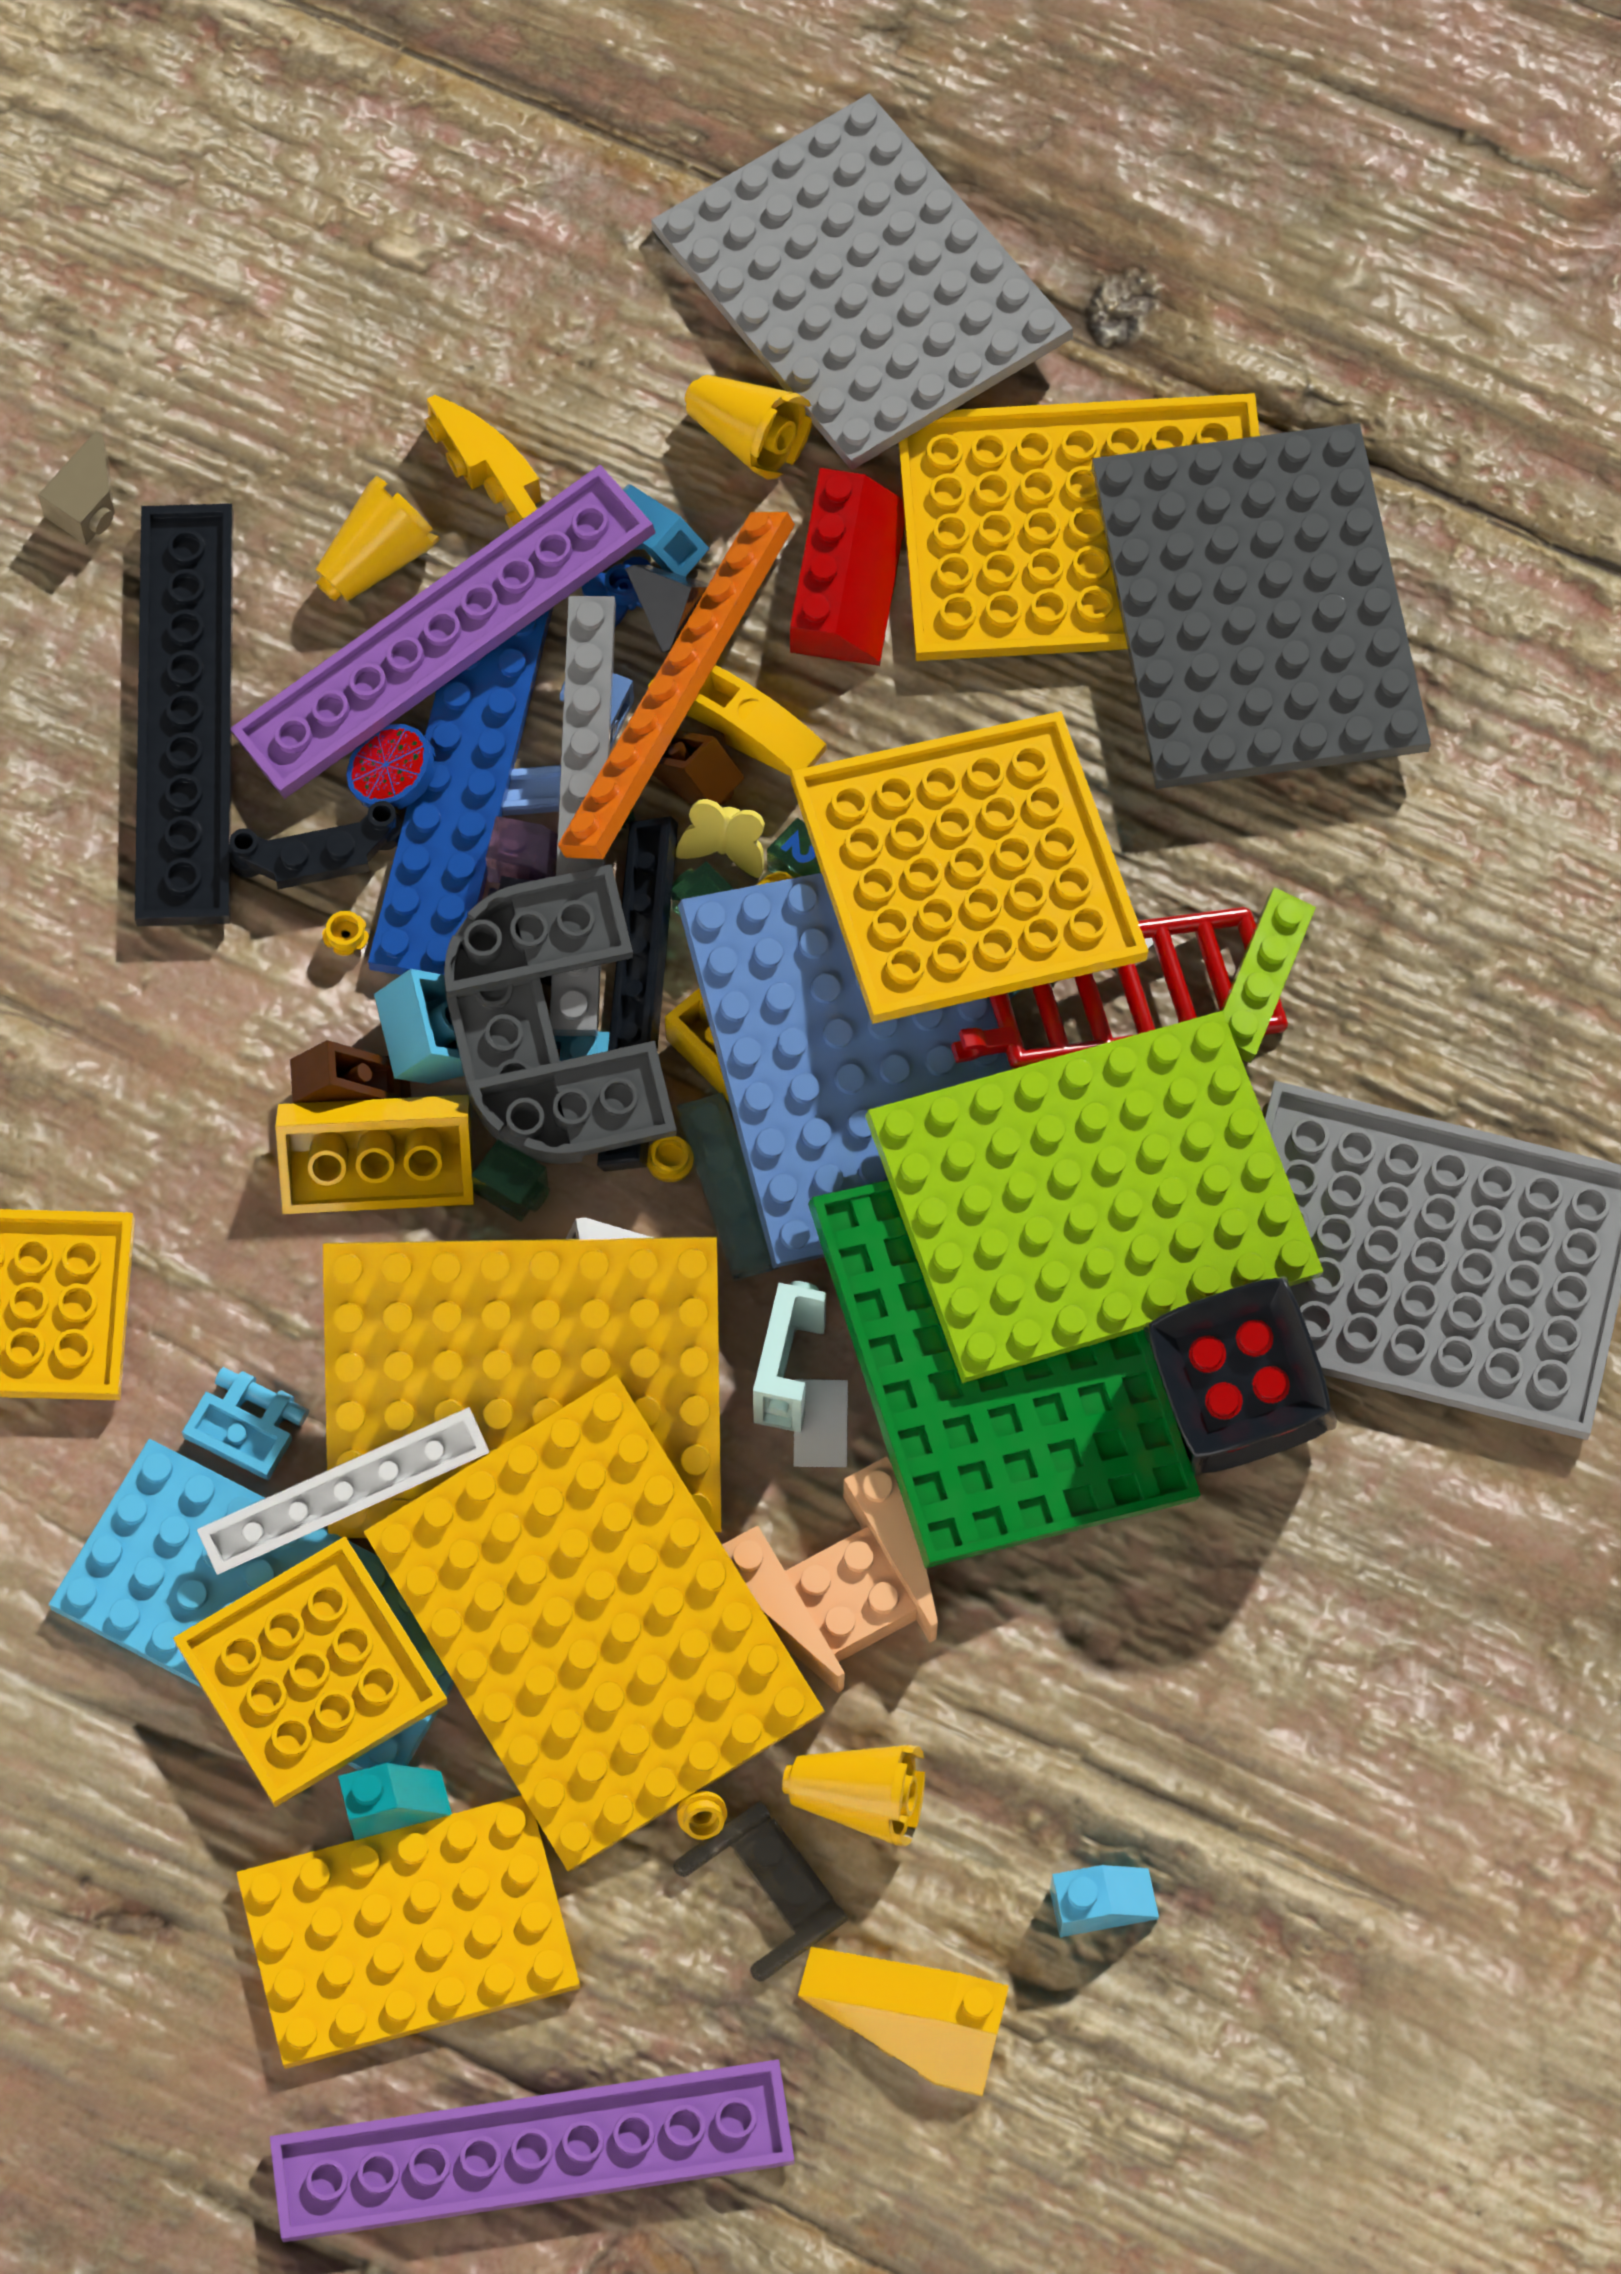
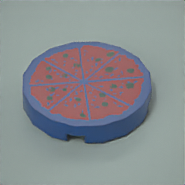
M389 724L355 748L349 758L346 771L348 787L364 807L370 808L372 804L378 801L389 802L398 809L407 807L424 794L433 780L435 767L433 766L434 747L418 729L406 724Z

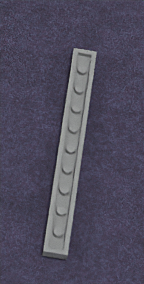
M569 596L558 843L610 755L616 614L615 596ZM557 845L556 876L605 866V857L604 859L565 858ZM601 965L552 975L550 1022L554 1036H598Z

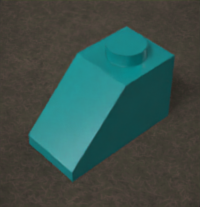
M385 1763L338 1776L354 1840L452 1814L441 1771Z

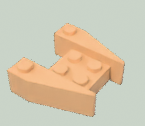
M887 1456L844 1479L843 1498L862 1530L784 1571L758 1525L722 1544L785 1648L837 1693L844 1690L845 1673L839 1664L840 1661L914 1621L918 1622L930 1643L936 1640L938 1620L927 1569L924 1567L894 1470Z

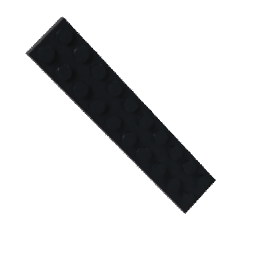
M232 503L141 506L135 921L137 927L231 924L230 837L232 812L231 727L234 511Z

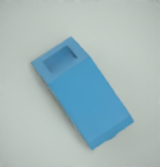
M627 485L623 491L651 521L656 532L634 549H644L663 570L686 576L710 548L681 516L633 485Z

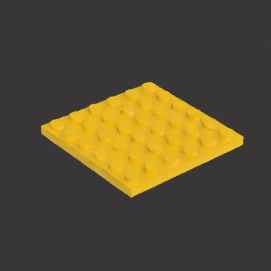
M1062 711L797 769L791 772V783L872 1024L1147 960L1149 951Z

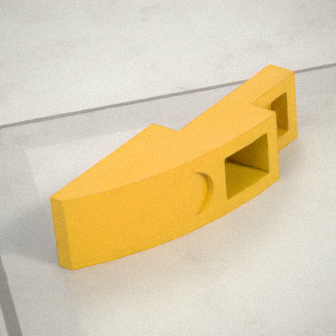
M436 395L427 398L429 417L424 419L426 428L435 443L442 441L448 450L446 458L457 478L464 476L472 490L484 484L494 504L501 502L507 512L505 519L509 529L537 510L535 504L541 501L539 477L519 451L494 427L474 413Z
M714 665L686 714L723 733L726 745L790 777L793 770L814 766L827 750L826 743L789 711L747 682L717 665Z

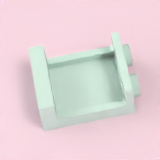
M793 1281L790 1285L778 1283L753 1388V1419L756 1424L801 1433L805 1417V1382L786 1379L784 1376L795 1332L803 1330L824 1334L826 1326V1293L819 1291L818 1287L811 1283L803 1281Z

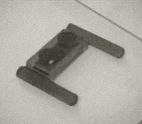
M758 1801L724 1825L720 1833L703 1840L676 1859L673 1867L677 1875L687 1877L730 1846L732 1847L735 1855L792 1932H795L794 1935L751 1965L750 1973L756 1981L763 1982L847 1922L848 1918L777 1821L772 1818L765 1805Z

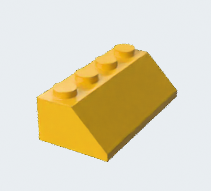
M469 1095L278 1104L275 1130L282 1214L474 1205Z

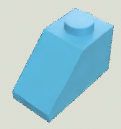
M1099 1865L1052 1874L1050 1894L1059 1937L1159 1919L1148 1868Z

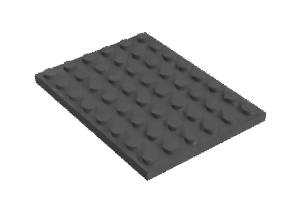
M1360 423L1092 458V472L1156 789L1429 752L1431 745Z

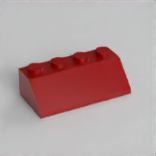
M826 468L819 469L790 624V653L880 666L905 529L902 498L865 474Z

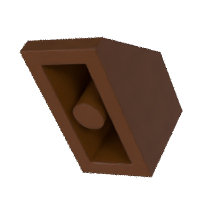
M677 730L652 773L653 776L690 805H693L698 800L709 799L721 806L731 799L734 789L745 778L715 737Z
M326 1040L290 1059L293 1103L402 1098L401 1079H394L388 1057Z

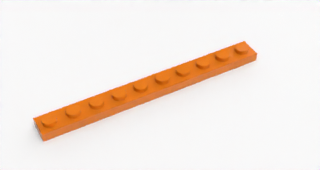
M750 512L560 839L558 847L565 858L604 859L794 528L795 524L788 512Z

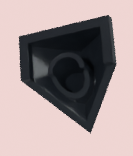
M632 565L626 568L628 576L662 652H670L709 584L650 565Z

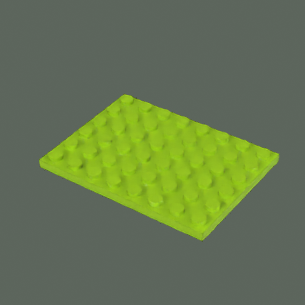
M1223 1010L869 1109L865 1115L962 1383L1144 1330V1325L1147 1322H1151L1171 1310L1251 1282L1285 1276L1288 1278L1289 1286L1319 1278L1324 1272Z

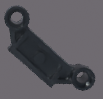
M378 801L370 806L368 814L358 823L272 840L260 838L247 828L238 829L230 837L231 869L236 875L244 878L255 877L259 874L276 881L278 890L369 872L368 862L379 850H391L397 847L402 820L392 804L386 801Z

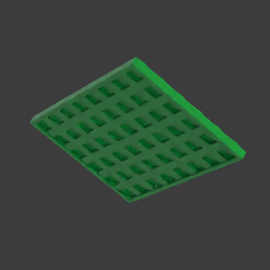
M889 1181L811 1198L808 1206L925 1568L1194 1502L1201 1496L1144 1330L962 1383Z

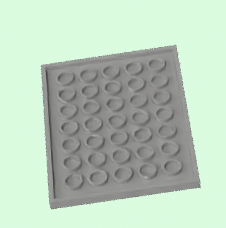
M870 93L651 219L653 232L784 390L798 393L810 401L811 407L805 406L806 416L811 418L813 425L851 471L1073 339L1072 326Z
M1274 1081L1265 1121L1324 1271L1319 1278L1289 1287L1300 1307L1323 1375L1588 1440L1591 1434L1621 1296V1165Z

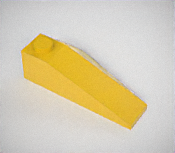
M810 1947L798 1998L848 2030L852 2029L877 2045L878 2049L892 2058L894 2056L930 2083L983 2097L1007 2001L1009 1985L958 1972Z

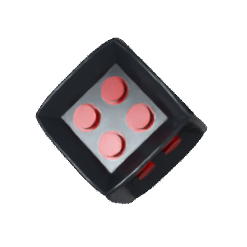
M1282 1276L1280 1278L1251 1282L1171 1310L1144 1325L1145 1337L1151 1344L1157 1368L1187 1456L1191 1462L1192 1472L1195 1476L1231 1469L1283 1452L1336 1428L1337 1417L1330 1408L1325 1378L1305 1320L1289 1287L1287 1277Z

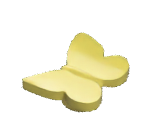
M709 799L698 800L694 803L689 813L693 825L685 829L677 845L675 856L679 859L704 857L715 852L721 855L727 854L730 860L746 873L755 878H760L764 870V853L762 845L757 839L762 835L765 827L762 816L754 810L740 811L733 807L722 808L718 803Z

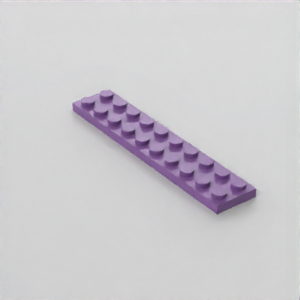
M600 464L231 727V732L280 795L286 799L656 533L654 526Z
M779 2059L270 2136L280 2233L283 2242L794 2165V2154Z

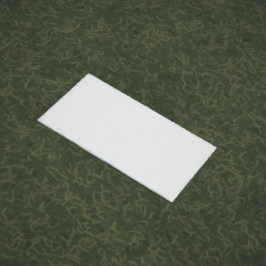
M795 1379L796 1381L805 1382V1417L801 1433L794 1431L793 1467H847L848 1380Z

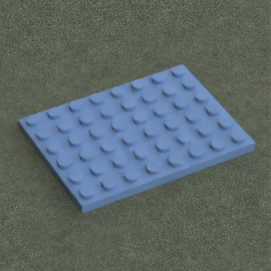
M822 873L681 899L678 908L772 1267L777 1268L824 1258L822 1246L808 1206L811 1198L888 1180L865 1118L867 1111L1011 1070L1006 1053L984 1055L972 1061L956 1063L951 1045L953 1042L961 1041L959 1036L961 1029L980 1028L988 1030L998 1028L990 998L987 997L872 1024Z

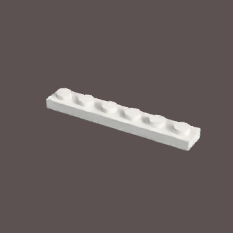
M470 1407L202 1526L197 1529V1532L218 1575L486 1455L490 1451Z

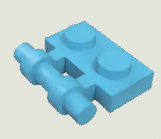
M222 1367L217 1374L215 1384L228 1390L224 1399H221L206 1391L182 1430L183 1438L269 1481L292 1442L291 1434L279 1428L280 1423L286 1419L301 1427L308 1416L309 1409L295 1403L294 1396L282 1390L275 1393L257 1384L256 1377L244 1371L237 1374ZM248 1400L266 1409L262 1418H259L240 1407Z

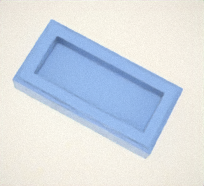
M561 765L513 769L507 800L504 801L503 816L559 812Z

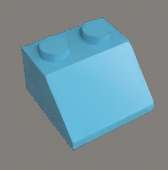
M409 969L374 994L394 1079L431 1084L464 1076L445 994V977L443 974Z

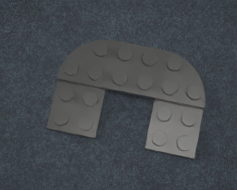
M612 865L509 886L494 892L476 904L467 913L468 917L450 940L445 958L444 977L448 1010L467 1091L476 1115L488 1132L501 1144L521 1156L555 1164L583 1162V1156L676 1136L677 1130L655 1041L560 1061L540 978L633 958V950Z

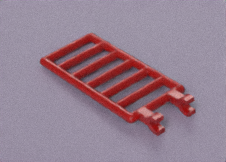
M1247 907L1138 921L1144 939L1152 938L1178 1022L1194 1019L1197 1016L1171 935L1195 932L1219 1010L1221 1011L1231 988V982L1214 930L1238 927L1246 951L1256 927L1251 910ZM1135 963L1116 967L1137 1034L1155 1030ZM1090 973L1074 978L1093 1040L1069 1044L1051 983L1034 986L1032 989L1050 1046L1025 1050L1009 995L1004 993L989 997L998 1028L988 1030L980 1028L961 1029L959 1032L961 1041L953 1042L951 1048L956 1063L972 1061L984 1055L1006 1053L1010 1066L1015 1069L1133 1035L1112 1036L1094 975ZM1280 997L1264 1036L1282 1033L1288 1027V1020Z

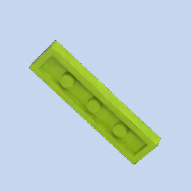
M1276 887L1272 889L1267 897L1221 1009L1241 1059L1248 1063H1251L1258 1052L1316 909L1315 906Z

